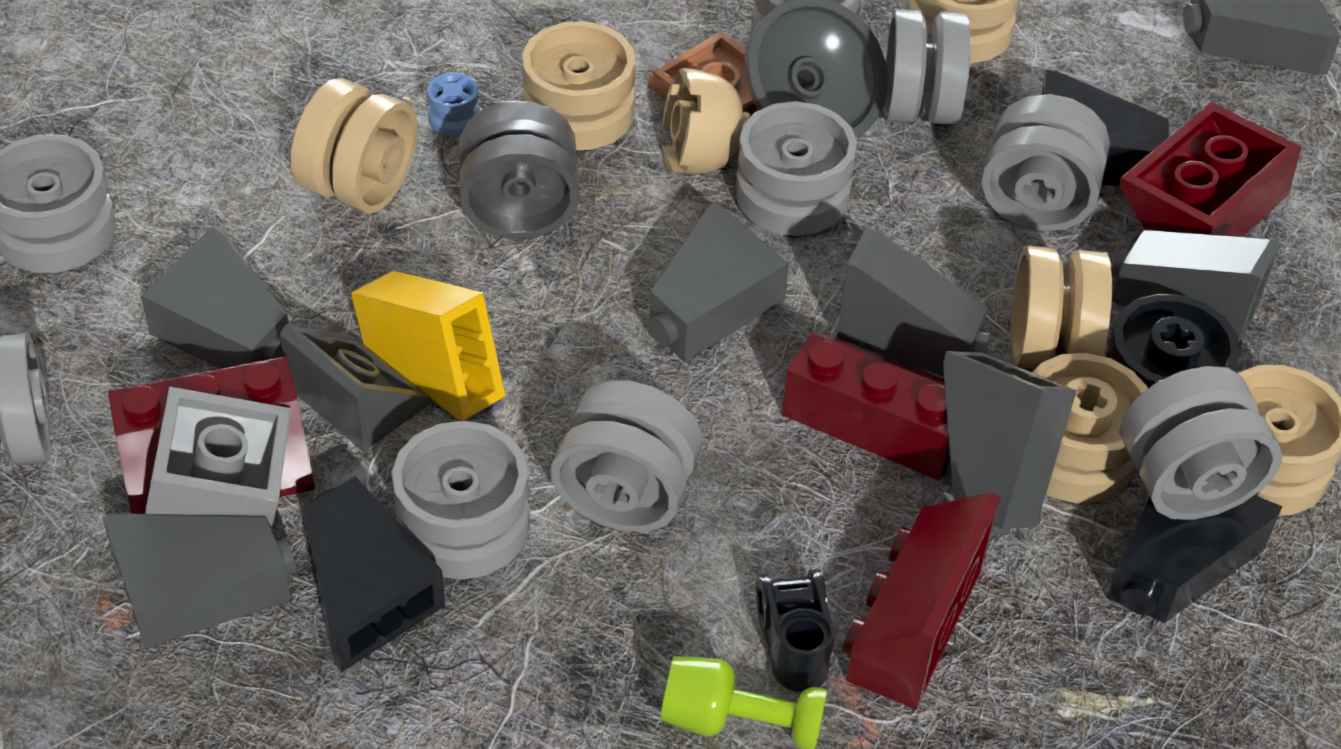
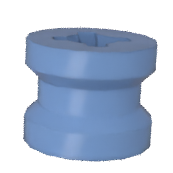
M449 72L440 74L430 81L427 87V99L430 104L428 117L430 126L436 133L446 137H460L467 121L479 113V108L476 104L478 102L479 90L474 79L462 73Z

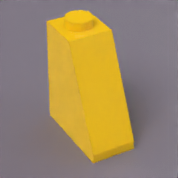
M392 271L351 292L363 344L456 419L464 421L506 396L483 292L397 271Z

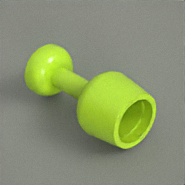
M673 656L660 720L687 731L710 737L720 733L726 725L728 715L792 728L791 738L799 749L816 748L825 706L826 688H807L799 695L797 702L734 689V670L729 663L722 659Z

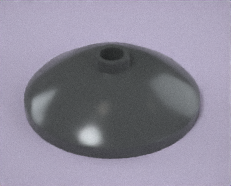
M788 0L776 6L758 22L747 44L745 77L750 95L758 111L772 104L794 101L820 105L839 114L852 127L856 138L866 132L878 118L886 99L888 86L885 58L870 28L859 16L845 6L831 0ZM797 75L806 81V89L802 88L799 84Z

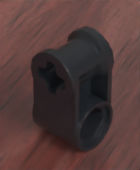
M809 570L806 577L771 580L768 574L757 575L756 604L758 618L762 630L765 631L773 674L776 680L784 688L794 692H803L810 687H820L825 683L829 675L834 639V628L828 610L826 586L821 570Z

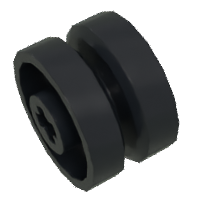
M1155 294L1136 299L1120 311L1110 336L1108 352L1105 357L1111 358L1131 369L1149 389L1155 383L1176 373L1199 367H1224L1234 371L1241 352L1238 335L1223 315L1209 305L1183 295Z

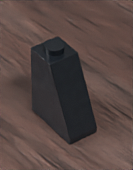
M1046 69L1041 95L1052 94L1074 99L1092 109L1106 125L1110 147L1103 172L1102 184L1119 186L1123 175L1169 137L1168 118L1059 71Z
M356 476L336 488L323 491L314 501L304 506L309 543L334 664L341 672L445 607L442 569Z
M1254 495L1243 504L1218 515L1195 520L1171 519L1157 512L1149 497L1118 564L1107 599L1125 606L1136 614L1147 615L1166 623L1262 553L1283 506Z

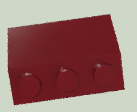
M1210 102L1123 175L1119 186L1142 226L1147 231L1243 237L1289 195L1301 146Z
M811 332L787 369L782 416L940 481L951 462L945 379L831 333Z
M287 356L108 391L115 438L131 514H145L169 387L291 408L279 497L315 490L298 399Z
M988 492L922 507L912 529L903 526L900 528L889 555V560L894 562L889 574L879 571L871 585L866 600V606L871 607V610L866 620L856 617L846 635L842 648L843 653L850 655L846 681L912 709H918L983 570L1001 499L1000 496Z

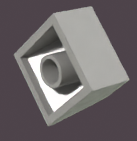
M169 387L145 514L266 517L272 529L279 502L291 408Z

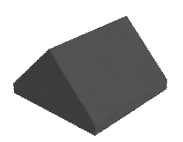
M286 324L280 333L283 357H288L296 395L363 452L424 409L431 399L364 345L356 336Z

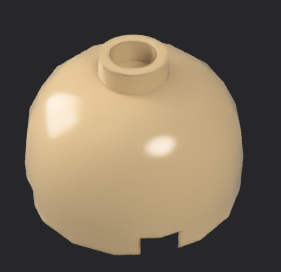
M681 68L679 72L682 77H673L665 103L662 130H670L672 146L662 145L665 167L670 173L688 175L707 174L724 167L734 157L739 146L743 124L750 118L748 112H743L740 96L734 86L717 74L707 71Z

